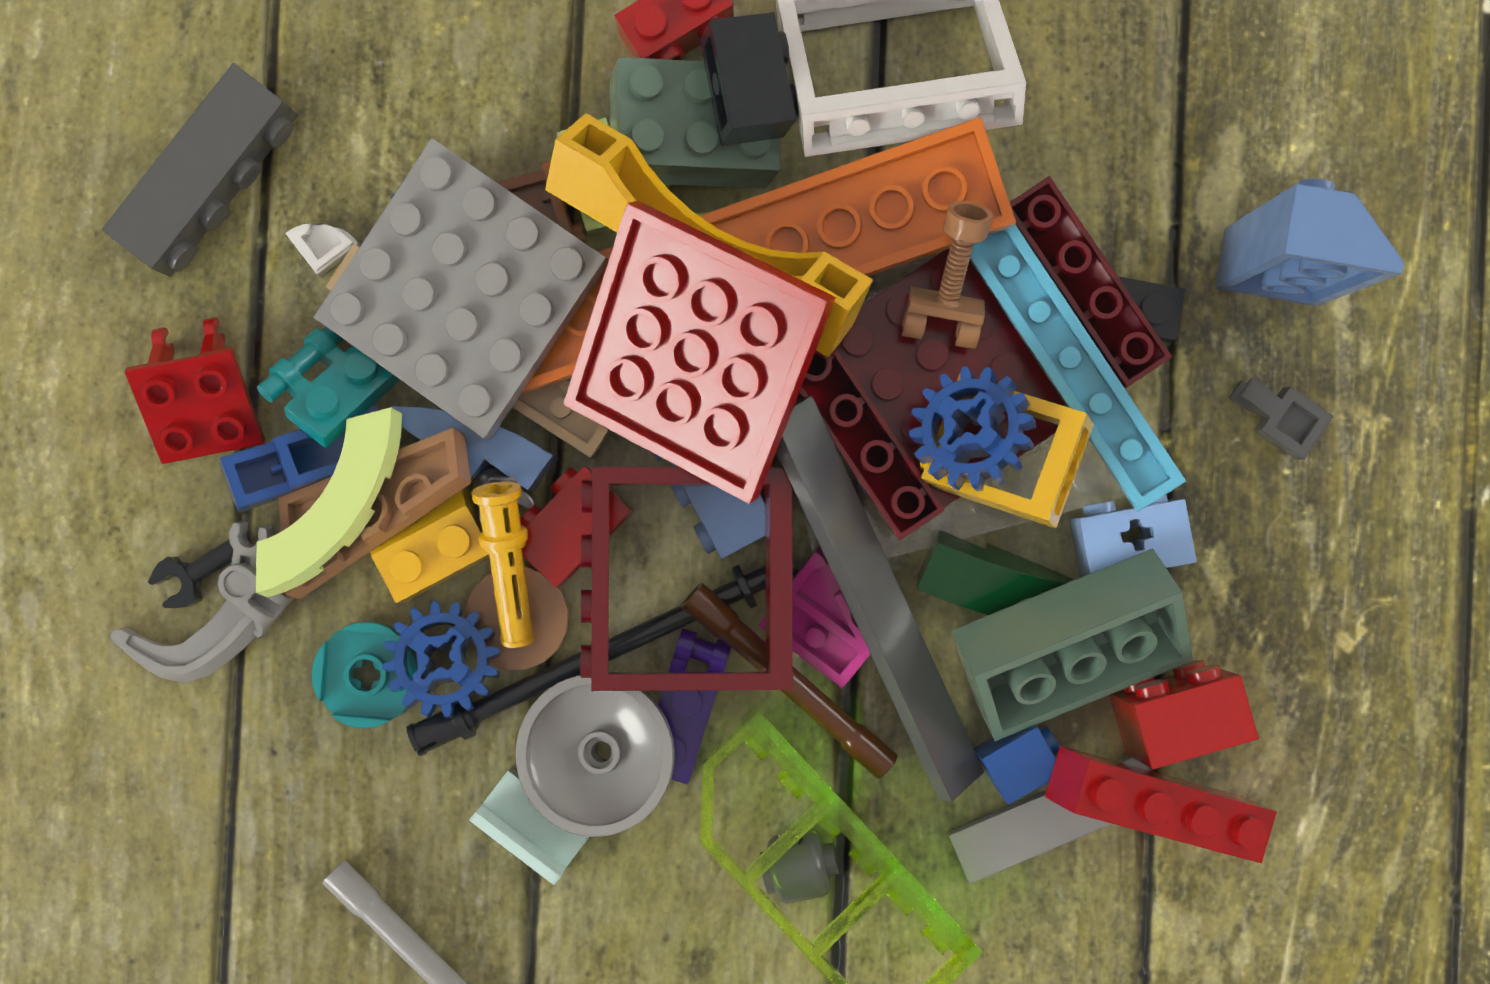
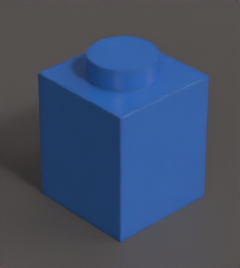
M1034 725L998 741H994L992 737L975 747L974 750L998 794L1010 805L1049 782L1060 746L1047 726L1039 729Z

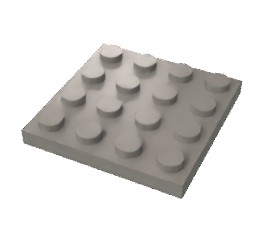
M431 138L314 318L483 439L490 440L606 269L609 260Z

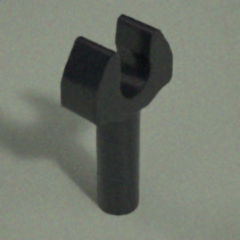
M230 540L225 541L191 563L182 562L176 556L166 557L157 563L148 580L150 585L161 584L172 576H177L181 581L180 591L164 601L162 606L164 608H183L193 606L202 601L203 597L200 590L202 580L232 562L233 548Z

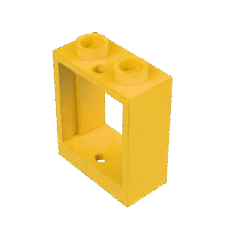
M1024 394L1030 405L1021 413L1031 414L1035 418L1058 425L1031 500L985 484L983 491L977 492L972 487L969 479H965L960 490L953 489L948 484V474L938 481L928 472L932 462L926 464L920 462V468L924 470L921 478L936 489L1056 529L1094 424L1085 412ZM976 395L967 396L957 401L973 399ZM942 420L937 434L938 441L944 435V420Z

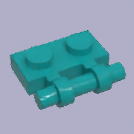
M328 327L322 330L314 329L303 339L304 346L288 360L281 358L269 368L270 376L257 386L259 393L271 403L285 391L294 397L284 406L286 418L325 448L346 430V419L363 415L400 381L398 377L356 347L352 346L346 352L342 351L337 345L343 338ZM318 361L322 362L328 368L310 383L303 377Z

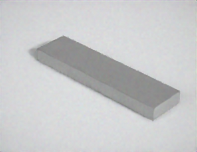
M1129 755L1115 760L1149 770V767ZM1045 790L948 831L947 834L968 883L972 884L1111 825V823L1074 814L1045 798Z

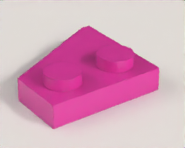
M819 544L792 579L793 652L843 688L870 656V652ZM766 614L758 624V626L765 631Z

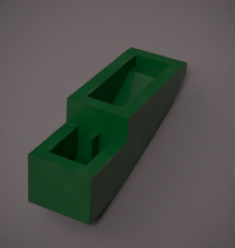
M938 529L918 572L917 590L961 607L991 615L1024 599L1035 597L1064 585L1073 579L989 543L986 544L985 548H982Z

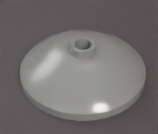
M581 675L559 682L545 691L528 710L517 737V772L529 801L550 823L567 832L581 836H609L621 833L640 823L650 815L663 799L674 770L675 748L673 736L667 719L656 702L645 691H591V678H581ZM599 741H604L611 747L612 753L608 760L601 759L597 755L596 746Z

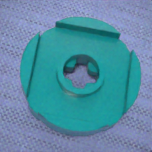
M376 621L350 624L334 633L318 650L312 667L313 689L318 700L324 702L326 708L333 713L331 716L340 723L355 728H374L387 723L407 711L408 708L402 705L407 691L404 689L399 692H392L388 688L392 680L397 678V674L382 670V664L394 660L395 653L383 647L385 641L398 642L401 637L393 626ZM412 648L409 650L407 659L411 679H413L412 675L418 669L417 655ZM366 660L372 661L374 668L380 670V680L373 681L371 689L363 688V679L354 677L355 668L363 667Z

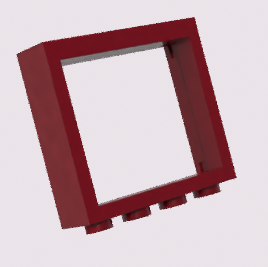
M592 467V480H582L581 488L582 513H592V535H581V568H592V590H581V623H592L591 645H581L580 657L581 678H591V691L793 690L792 484L785 469L770 468L763 485L765 486L766 672H609V485H714L681 467Z

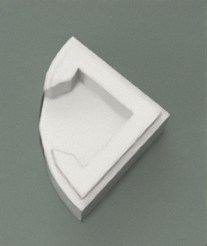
M303 224L286 232V235L320 277H323L340 264L353 244L361 246L360 242L345 230L326 224Z

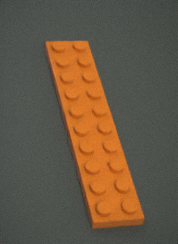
M981 117L700 215V217L716 228L745 242L771 250L808 253L824 251L867 277L950 249L952 237L944 232L943 226L948 206L953 202L968 201L989 209L993 214L988 235L1016 225V220ZM613 247L598 251V253L609 260ZM606 269L521 395L572 378Z

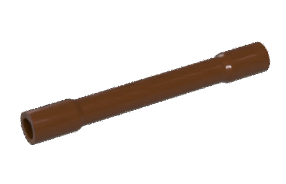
M703 583L697 585L683 601L681 607L711 634L725 641L756 670L766 672V642L743 623L737 613ZM793 667V690L780 691L839 741L842 748L877 779L883 777L893 767L898 755L867 727L852 719Z

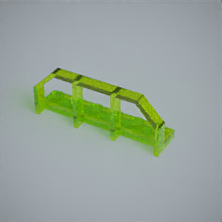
M754 706L740 719L742 725L702 762L700 843L831 984L849 983L823 954L885 894L906 916L915 910L923 918L927 925L921 932L942 955L949 949L955 953L924 984H951L983 953L982 950ZM743 741L761 760L768 754L774 758L783 768L777 775V778L797 799L806 793L815 802L807 812L745 871L712 836L714 769ZM819 822L833 838L842 831L855 845V848L849 852V855L869 877L877 870L881 875L810 942L756 884V881Z

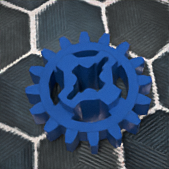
M968 366L962 367L960 380L953 382L945 373L940 375L943 389L936 393L931 389L925 388L922 393L929 401L927 408H913L911 413L922 423V427L910 430L909 437L915 443L925 444L914 453L916 458L922 464L932 462L928 472L936 480L939 481L948 474V484L956 490H960L965 479H969L972 487L977 492L983 491L984 478L992 476L998 484H1004L1005 477L1002 469L1009 465L1020 471L1023 465L1016 456L1018 450H1033L1034 447L1031 439L1023 434V431L1036 427V421L1031 414L1021 413L1030 405L1024 393L1013 395L1016 385L1008 376L1000 380L996 385V375L988 367H985L979 379H975ZM976 395L973 399L957 401L967 396ZM1006 410L1008 415V432L1004 440L1000 437L999 424L1004 420L1005 415L1003 413ZM940 419H943L944 435L938 441V425ZM970 422L975 426L980 425L982 429L977 435H973L970 432L965 433L963 431L964 427ZM989 456V458L983 461L967 464L971 458Z
M432 601L430 615L424 616L414 607L410 610L414 622L409 627L400 622H396L393 625L401 635L399 641H385L383 646L392 653H395L394 660L382 664V670L397 674V678L388 685L389 690L399 692L405 689L407 693L403 698L402 705L409 709L416 705L419 700L422 701L421 715L431 717L436 706H441L444 717L453 718L454 705L458 703L467 711H472L474 705L471 696L477 692L482 696L488 697L491 693L483 684L485 678H499L500 675L497 669L489 666V660L501 656V650L498 647H487L486 644L495 635L494 630L491 627H486L478 631L476 628L482 616L474 611L465 619L462 618V605L457 602L452 604L448 613H444L440 603ZM438 625L454 626L453 628L450 627L445 635L428 637L422 633ZM472 639L476 645L478 655L475 672L467 667L466 650L469 648ZM450 647L453 648L449 653L450 659L454 661L452 667L449 670L439 667L433 672L432 670L436 665V662L431 658L433 652L438 649L440 652L445 653ZM410 648L416 652L418 669L412 675L413 679L410 677L407 666ZM456 682L463 687L447 695L430 694L431 691L436 690L439 684Z

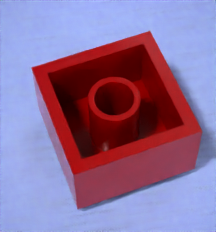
M1195 660L1172 669L1174 673L1172 676L1154 680V677L1109 695L1126 754L1152 770L1259 740L1241 675L1220 669V665L1205 666L1204 660Z

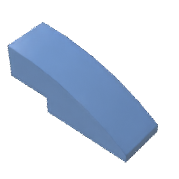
M391 406L402 413V427L419 440L450 428H455L465 434L471 477L477 478L491 464L508 477L515 478L517 483L526 490L535 491L559 458L533 441L500 426L492 438L487 440L477 435L443 410L425 407Z

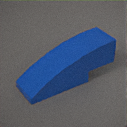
M377 405L370 407L364 414L379 411ZM300 429L274 437L272 442L221 457V467L238 513L276 501L281 496L331 477L341 455L345 431L327 448Z

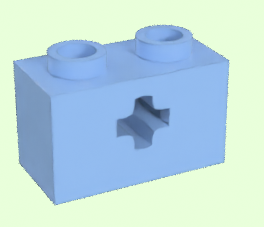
M1166 494L1139 512L1134 507L1116 510L1115 502L1112 500L1084 505V516L1069 518L1080 577L1152 548L1166 568L1197 562L1185 499L1168 500ZM1130 527L1139 528L1141 537L1134 538L1132 543L1122 542L1121 532L1130 530Z

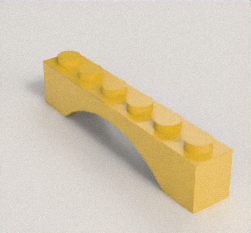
M587 113L555 140L545 188L547 192L617 233L627 203L640 201L836 297L816 351L827 357L831 355L852 328L873 279L824 251L796 253L771 250L745 242L716 228L690 210L664 185L647 164L632 139Z

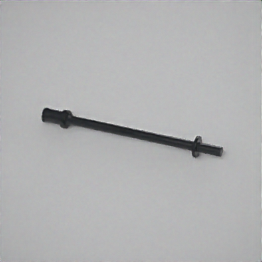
M792 559V576L798 573V569ZM739 565L732 567V574L735 580L712 590L728 606L744 599L747 606L752 609L758 606L753 594L765 589V566L746 575L743 574ZM680 605L609 638V662L697 620ZM581 652L495 691L488 697L474 701V709L470 712L458 703L454 705L453 718L444 717L442 711L417 723L407 725V734L413 749L422 757L427 752L459 737H462L464 740L476 736V729L479 728L481 721L535 697L559 682L580 676Z

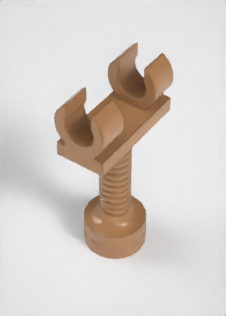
M957 201L949 204L943 229L948 236L952 237L940 289L939 291L910 287L902 322L903 331L901 336L922 339L927 316L929 315L958 321L955 337H957L955 346L976 349L981 326L985 318V302L982 299L961 296V291L973 245L987 239L993 214L989 209L968 201Z

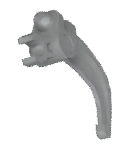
M242 520L234 522L229 531V540L233 548L232 564L221 572L218 579L219 591L226 601L204 627L185 642L176 645L154 642L137 634L136 631L129 627L114 630L111 632L110 638L134 661L158 677L188 683L209 676L234 658L256 637H263L294 598L286 595L285 592L271 597H265L256 593L257 543L254 545L248 541L247 530L249 522ZM266 525L259 527L258 541L274 536V526Z

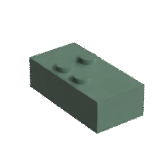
M1153 548L1086 576L1075 578L1057 588L1035 597L1024 599L1013 606L951 630L972 697L994 741L1193 661L1182 591Z

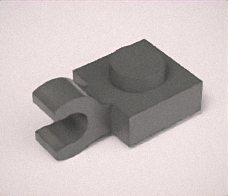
M1252 378L1248 383L1240 380L1229 396L1233 402L1242 408L1261 416L1262 419L1254 431L1295 460H1305L1333 418V415L1291 386L1283 387L1279 394L1275 395L1263 384Z

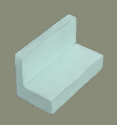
M510 768L483 804L469 819L475 826L553 885L558 882L566 867L589 838V836H581L560 829L545 819L529 801L520 783L518 772L513 768Z

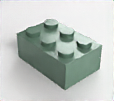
M618 57L610 77V127L634 141L647 164L664 185L766 189L780 172V138L721 146L704 62Z

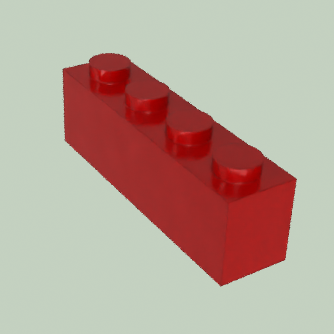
M1064 746L1059 747L1045 798L1074 814L1261 864L1277 811L1236 794Z

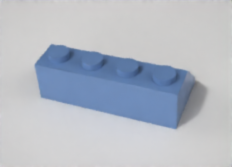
M1302 179L1299 181V184H1295L1286 191L1280 192L1273 199L1261 204L1260 207L1245 214L1242 218L1225 228L1215 289L1319 306L1402 274L1404 261L1355 193L1335 190L1336 184L1328 180Z

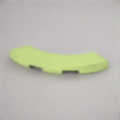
M390 407L346 419V431L341 455L335 471L320 497L291 526L272 537L257 542V594L271 597L304 584L324 570L323 564L330 560L344 545L350 547L375 513V510L371 507L382 487L385 477L390 479L392 476L401 438V412Z

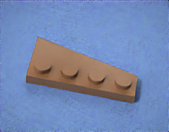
M450 428L399 449L390 479L385 477L382 487L371 507L375 510V513L350 547L344 545L330 560L323 564L324 570L304 584L285 592V594L300 600L471 484L465 434L455 428ZM331 477L278 498L281 532L300 519L312 507L328 485Z

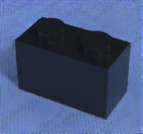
M775 13L710 20L700 39V45L721 146L783 138L797 120L798 103L794 84H789L785 66L789 60L788 40L784 31H778Z

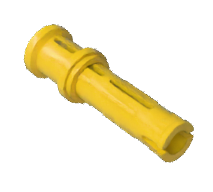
M516 482L487 483L473 489L471 493L473 502L478 504L483 531L478 535L479 545L483 548L484 552L489 553L494 596L501 633L500 642L504 647L508 648L523 647L534 642L535 633L532 627L528 587L521 549L526 545L528 539L526 527L521 526L517 500L522 496V488Z

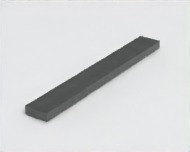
M812 396L800 398L795 402L776 452L939 801L952 802L984 773V770Z

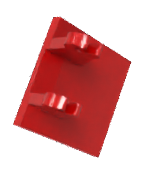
M217 317L204 319L203 321L204 338L199 355L173 360L174 345L173 343L166 344V337L169 334L168 329L165 327L153 329L151 333L152 349L148 363L127 367L124 371L161 464L265 443V436L232 347L224 348L225 335L224 333L218 334L217 332L220 324Z

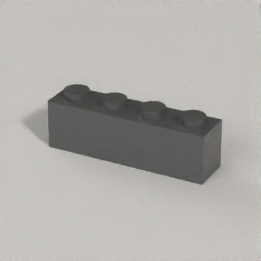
M232 63L101 230L152 270L169 277L175 271L183 270L195 257L197 252L195 246L208 230L217 228L224 221L229 212L228 204L240 189H246L257 179L261 171L260 163L271 149L280 147L289 138L294 127L293 121L298 114L235 63Z

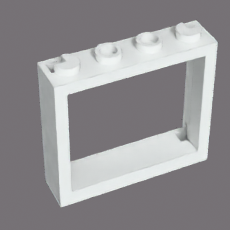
M776 0L778 30L785 32L789 45V60L786 69L789 83L794 84L798 103L797 122L805 157L909 142L978 117L982 118L985 130L1023 125L1026 80L999 0ZM974 6L994 71L815 98L801 34L802 31ZM803 14V18L798 19L797 15ZM994 100H1004V106L994 107ZM828 125V132L814 134V127Z

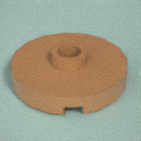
M524 567L532 627L535 633V640L531 644L518 648H508L501 644L492 572L474 586L465 604L464 619L476 611L482 616L476 629L479 631L483 628L491 627L494 630L495 635L486 644L487 647H498L501 650V656L490 659L489 663L501 669L526 670L543 664L559 650L569 631L570 609L563 590L560 587L555 588L533 567ZM472 639V641L470 642V643H471L470 645H471V646L474 648V650L477 652L476 645H475V643H474V641H473V639Z

